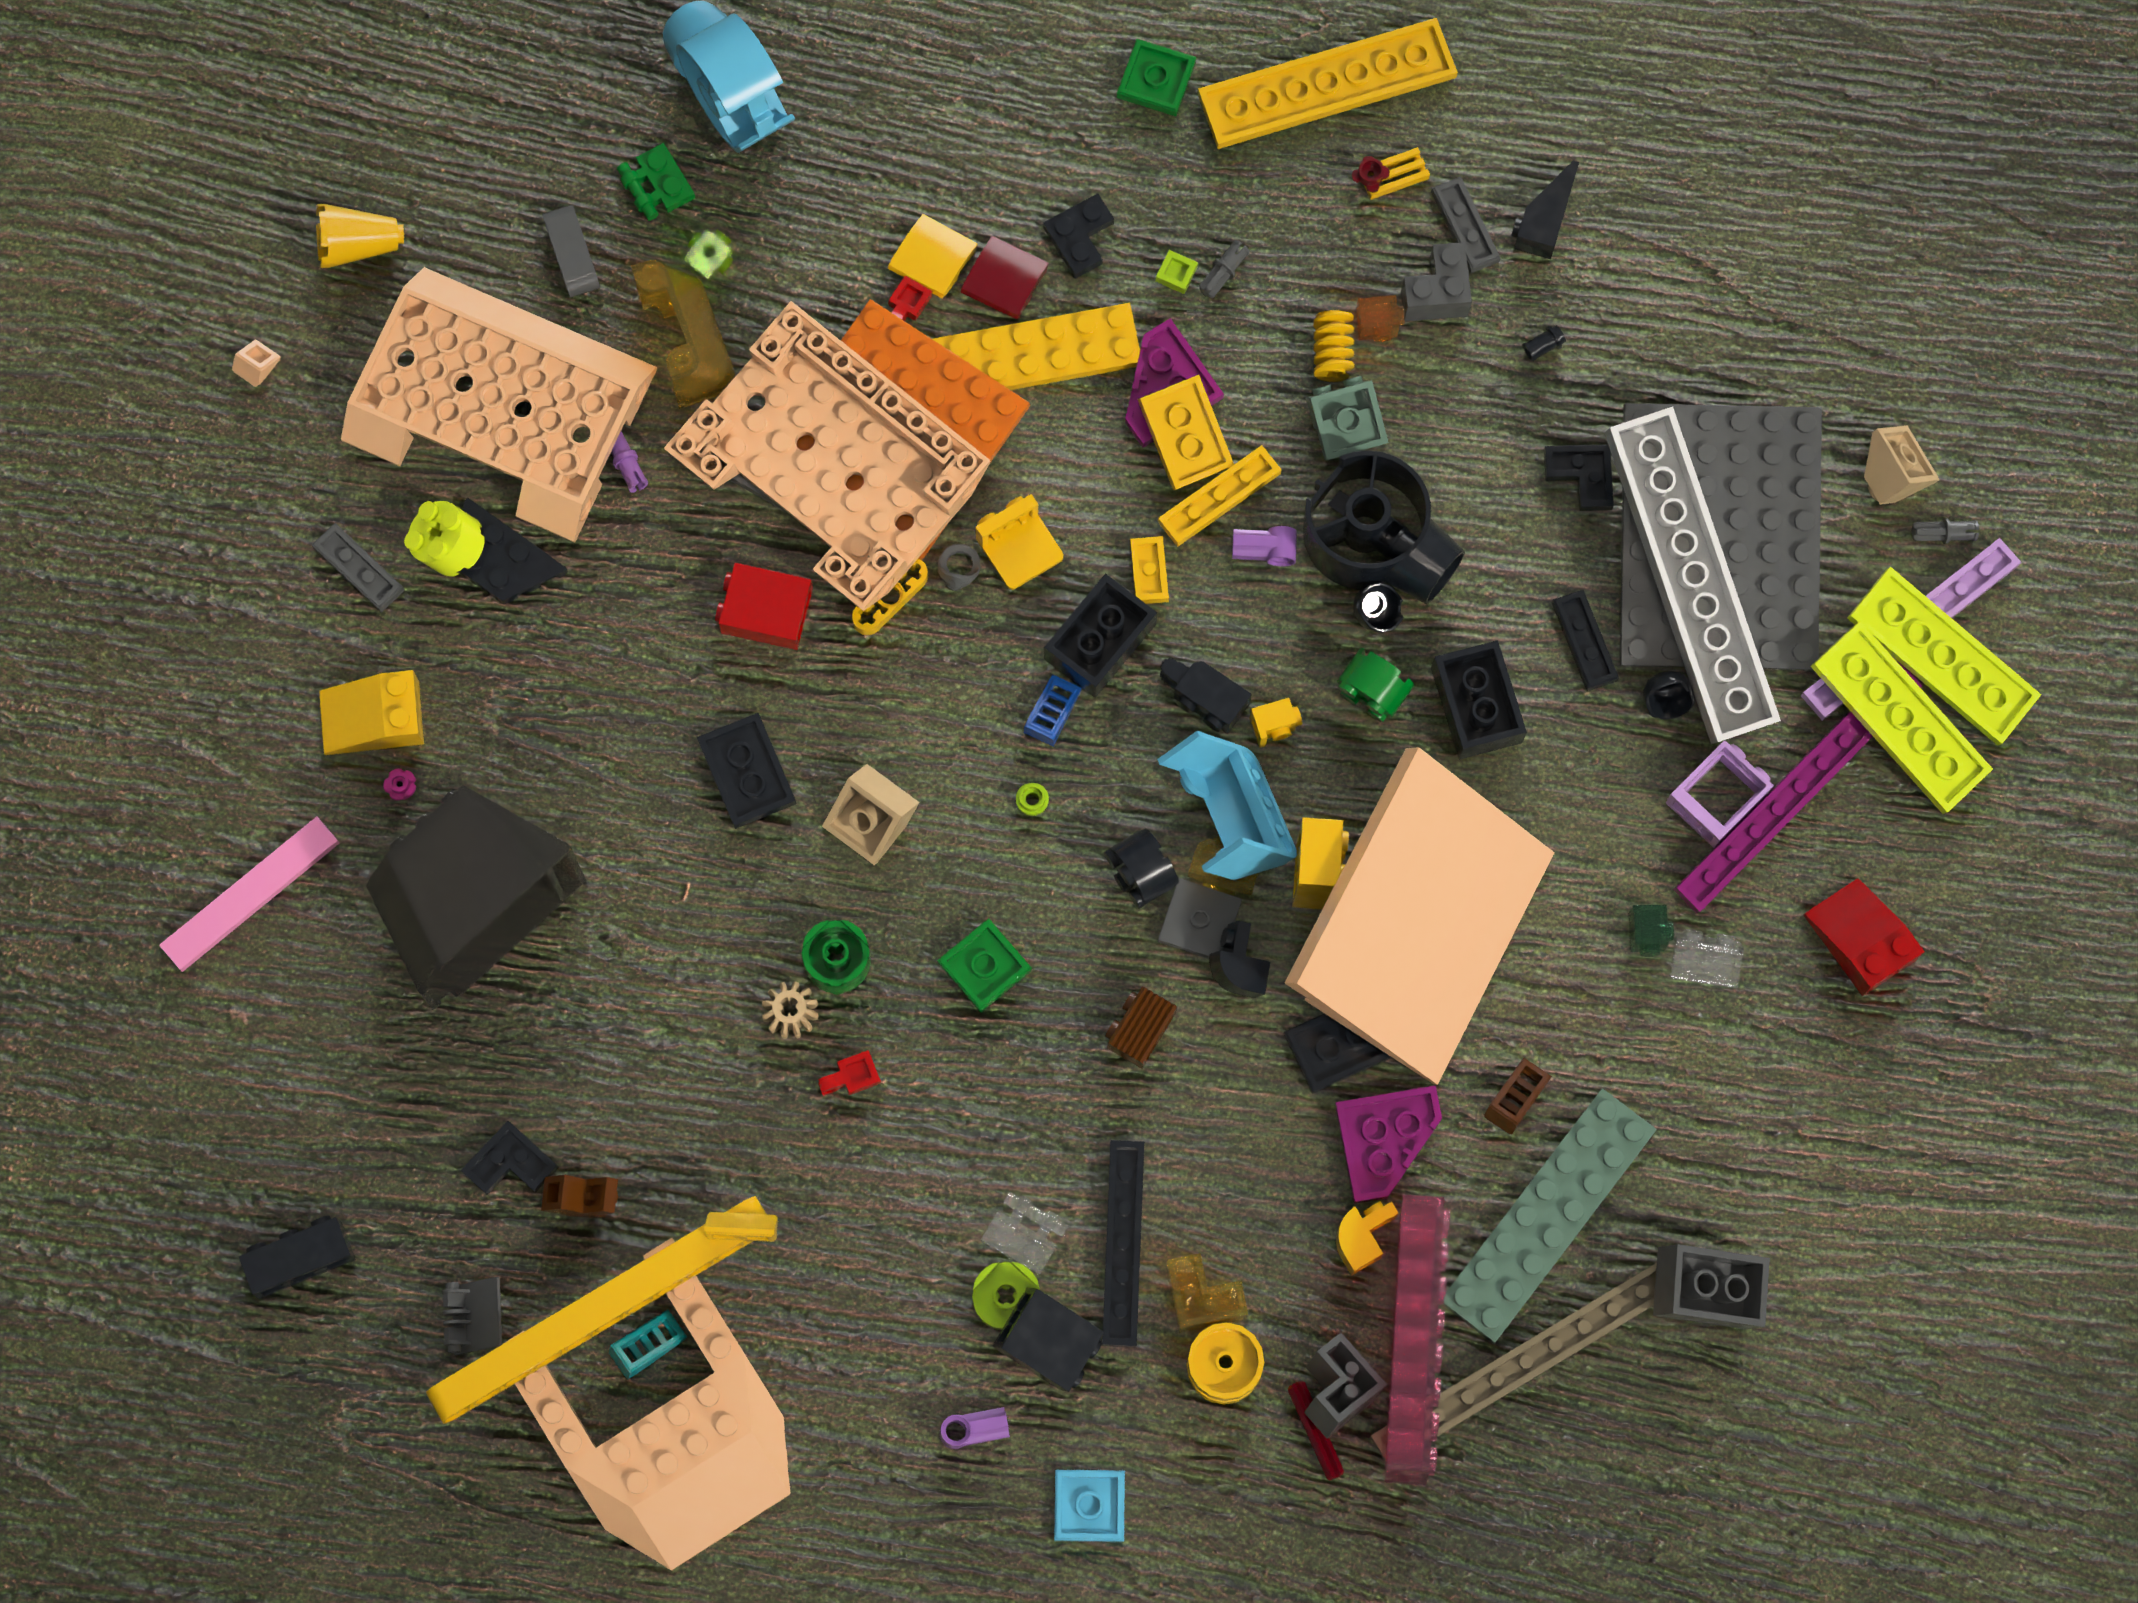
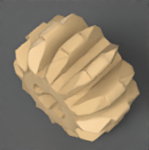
M785 982L780 983L781 993L778 994L773 989L768 991L773 1001L766 1000L762 1002V1007L768 1010V1012L762 1015L764 1022H772L769 1026L771 1033L777 1032L782 1027L781 1037L783 1039H787L789 1030H793L795 1038L798 1039L801 1037L800 1027L810 1032L813 1028L808 1020H818V1013L812 1010L818 1006V1001L813 998L808 999L812 993L808 987L799 993V982H794L791 990H787ZM792 1004L796 1005L797 1014L791 1016L789 1013L788 1016H785L784 1007L790 1005V1008H792Z

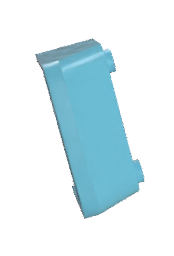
M1196 731L1157 759L1159 765L1180 772L1182 777L1180 779L1181 785L1186 792L1204 798L1224 848L1219 850L1215 857L1202 865L1204 872L1237 880L1285 865L1297 856L1296 847L1261 765L1248 748Z

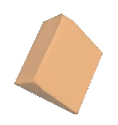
M255 339L235 354L232 371L254 387H257L280 361L281 356Z

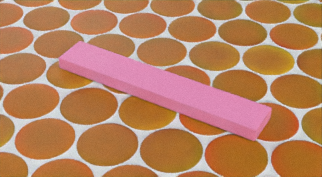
M316 816L159 946L183 972L340 844L339 841Z

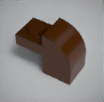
M569 1175L545 1177L541 1211L572 1217L606 1218V1214L615 1212V1205L618 1200V1179L610 1177L583 1179Z

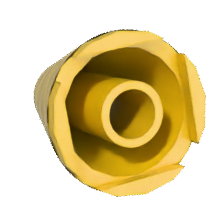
M328 204L316 205V216H319L320 221L316 225L320 268H331L397 251L398 244H404L403 224L397 225L396 218Z

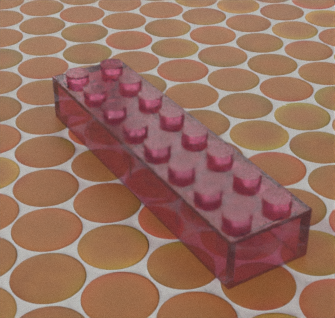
M1404 1194L1402 1197L1384 1483L1426 1486L1428 1476H1434L1437 1465V1448L1431 1447V1441L1436 1442L1439 1429V1413H1433V1407H1438L1440 1400L1441 1379L1435 1378V1373H1440L1443 1344H1436L1437 1339H1442V1331H1444L1445 1310H1438V1306L1444 1305V1297L1446 1296L1447 1276H1440V1271H1446L1449 1243L1442 1242V1238H1447L1450 1225V1209L1444 1208V1197Z

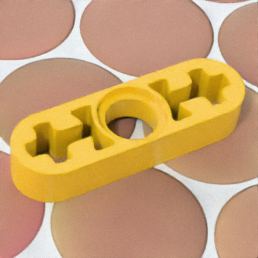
M917 559L909 568L912 571H915L917 568L919 569V579L917 580L912 577L905 583L907 592L904 591L901 585L907 579V572L899 580L900 583H897L892 588L900 595L896 603L886 604L881 599L876 602L879 609L873 615V624L866 622L862 625L861 614L870 615L875 610L874 604L864 611L857 606L852 613V621L858 633L873 635L878 632L924 587L928 580V571L926 564L922 560Z

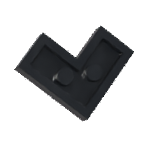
M1097 193L1043 222V229L1075 279L1103 264L1102 257L1089 237L1113 225L1114 218Z
M1609 445L1545 446V481L1578 480L1580 511L1613 509L1614 500Z
M507 1121L461 1171L488 1195L510 1171L536 1193L544 1184L545 1177L552 1176L559 1167L511 1122Z

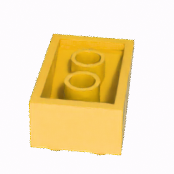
M413 670L381 673L319 691L324 755L424 744L419 680Z

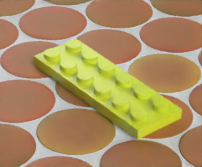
M1892 567L1885 570L1847 617L1854 625L1861 621L1893 658L1997 746L2003 744L2042 695Z
M1861 621L1856 623L1810 666L1942 814L1948 813L1993 770Z

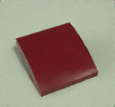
M991 236L961 288V293L1018 320L1030 302L1034 289L1047 272L1049 263L1001 239Z

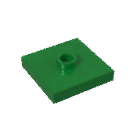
M1136 39L1117 91V98L1177 117L1197 57Z
M989 918L937 960L941 968L980 1013L1032 971V967Z

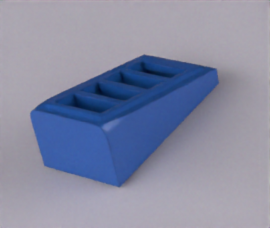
M1052 674L1024 726V733L1054 747L1082 688ZM1057 686L1070 692V697L1067 698L1054 692V687ZM1049 697L1065 704L1064 708L1062 709L1047 702ZM1046 708L1059 714L1058 719L1043 713V709ZM1038 719L1054 725L1052 730L1038 724Z

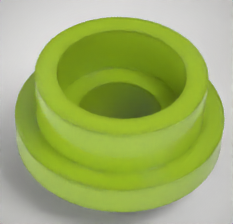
M1038 783L1024 784L1016 793V805L1026 815H1039L1048 806V792ZM1034 795L1039 801L1035 805H1030L1026 802V798Z

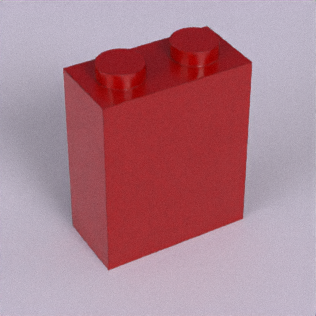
M734 563L732 573L727 572L724 580L723 591L727 592L724 603L719 602L715 615V622H719L721 634L798 650L813 592L812 580Z

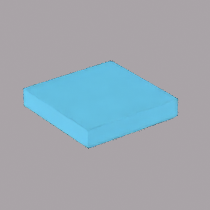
M1055 1470L1054 1541L1124 1542L1125 1471Z

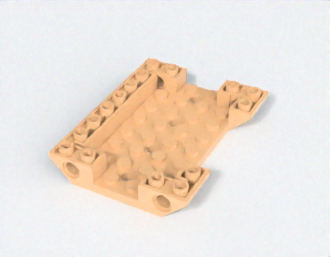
M424 267L403 287L347 402L341 441L397 466H401L414 439L410 434L411 432L523 481L515 516L575 543L603 485L599 480V476L623 425L631 426L657 371V367ZM405 351L413 352L414 361L411 365L406 367L398 365V357L401 353ZM461 377H471L473 385L468 391L460 392L456 389V383ZM529 402L532 406L529 415L525 417L516 416L514 411L517 404ZM580 427H587L590 429L589 439L583 443L574 441L573 434L575 430Z
M790 301L751 346L749 351L752 358L713 403L706 399L668 442L664 450L713 490L738 474H741L831 547L816 564L813 571L864 611L892 590L967 502L991 461ZM762 396L765 398L764 407L758 411L750 410L748 408L750 398ZM810 435L815 440L813 447L805 451L800 450L797 447L798 439L801 436ZM852 475H860L864 478V484L858 490H850L846 487V481ZM902 515H909L914 519L913 526L905 531L899 530L895 525L896 520Z

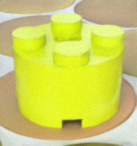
M447 501L424 502L419 507L418 514L413 519L409 532L404 539L405 546L417 560L444 576L459 575L456 572L463 568H471L479 559L485 542L484 536L481 534L480 527L482 526L480 522Z

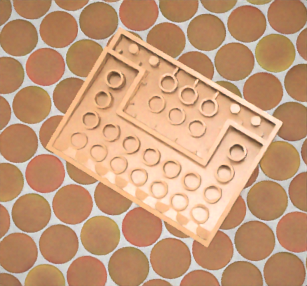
M1406 748L1296 959L1285 984L1305 996V1001L1432 1084L1438 1085L1554 852L1421 748Z

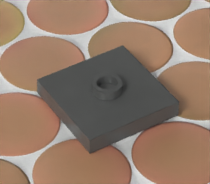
M1179 878V883L1176 885L1158 943L1209 959L1211 953L1219 950L1223 951L1224 947H1221L1220 944L1222 932L1228 924L1235 922L1242 898Z

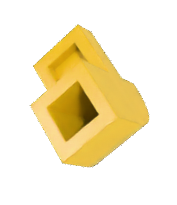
M1381 1201L1363 1211L1365 1214L1364 1218L1361 1217L1356 1207L1352 1208L1343 1218L1337 1231L1336 1246L1351 1276L1382 1258L1383 1252L1371 1233L1398 1216L1399 1213L1392 1201L1383 1206Z

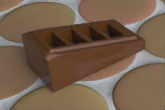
M1523 1058L1489 1105L1484 1117L1512 1135L1552 1076ZM1521 1073L1538 1083V1085L1535 1087L1521 1078ZM1515 1084L1516 1086L1530 1094V1096H1525L1512 1086ZM1507 1095L1522 1106L1521 1109L1505 1099V1096Z

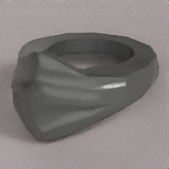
M953 544L947 547L939 557L938 573L952 591L964 588L974 581L980 573L979 555L975 549L965 544ZM957 553L967 555L972 561L971 571L966 573L965 576L950 573L947 567L949 557Z

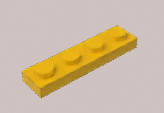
M1261 445L1160 516L1158 523L1178 547L1281 474L1282 469Z

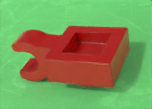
M904 276L888 300V306L894 309L891 313L903 321L907 317L916 321L931 299L933 291Z
M869 1050L837 1061L839 1072L818 1079V1085L823 1096L836 1092L842 1087H846L848 1095H852L881 1083Z

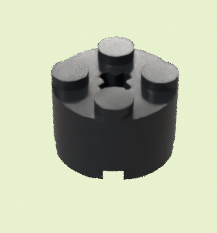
M1146 828L1134 833L1104 852L1110 866L1118 871L1114 875L1118 886L1123 892L1130 890L1129 896L1138 909L1173 889L1179 883L1178 876L1168 856L1164 858L1159 850L1161 845Z

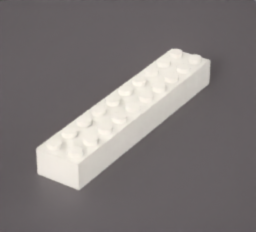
M1673 406L1610 427L1605 432V436L1711 744L1781 721Z

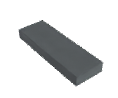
M1460 176L1432 187L1431 193L1455 243L1465 242L1467 265L1470 274L1500 262L1501 257L1462 177Z
M336 523L312 544L313 549L381 613L405 591L401 584Z

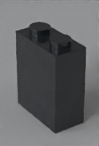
M1027 1287L992 1347L1055 1388L1069 1392L1071 1388H1076L1081 1382L1085 1373L1082 1369L1088 1359H1092L1100 1350L1102 1345L1100 1339L1104 1332L1039 1289Z

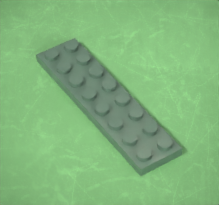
M1602 1088L1439 1303L1492 1344H1495L1657 1129Z

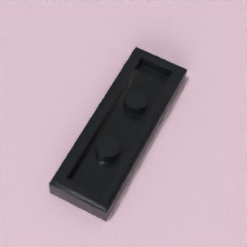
M1584 590L1553 599L1552 606L1586 691L1588 692L1617 682L1619 676Z

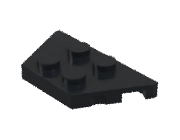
M468 497L466 498L463 511L480 522L482 526L480 530L484 536L485 543L477 562L469 569L463 568L458 571L461 575L505 605L517 599L522 593H530L540 588V584L557 576L561 578L567 574L568 571L565 566Z

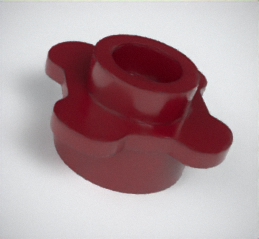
M1366 156L1363 158L1359 169L1352 172V180L1356 183H1362L1366 186L1368 192L1373 193L1379 190V184L1383 179L1389 177L1390 171L1378 159ZM1372 172L1374 175L1370 177L1368 173Z

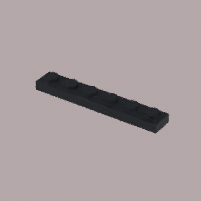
M1110 1141L1103 1311L1104 1334L1102 1336V1346L1137 1347L1144 1141Z

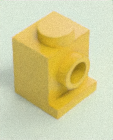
M1289 698L1251 708L1250 721L1259 748L1266 746L1267 739L1272 738L1273 741H1279L1292 735L1291 732H1294L1297 726L1303 724L1298 707H1292Z

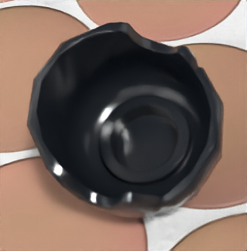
M1383 582L1365 584L1354 598V615L1365 629L1376 633L1393 631L1404 618L1401 614L1403 600L1389 584Z
M1659 672L1648 679L1643 689L1644 702L1649 714L1654 718L1664 720L1678 718L1688 713L1695 705L1692 685L1689 679L1680 672Z

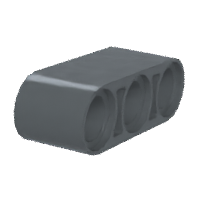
M573 204L543 213L542 216L569 297L600 289V284Z

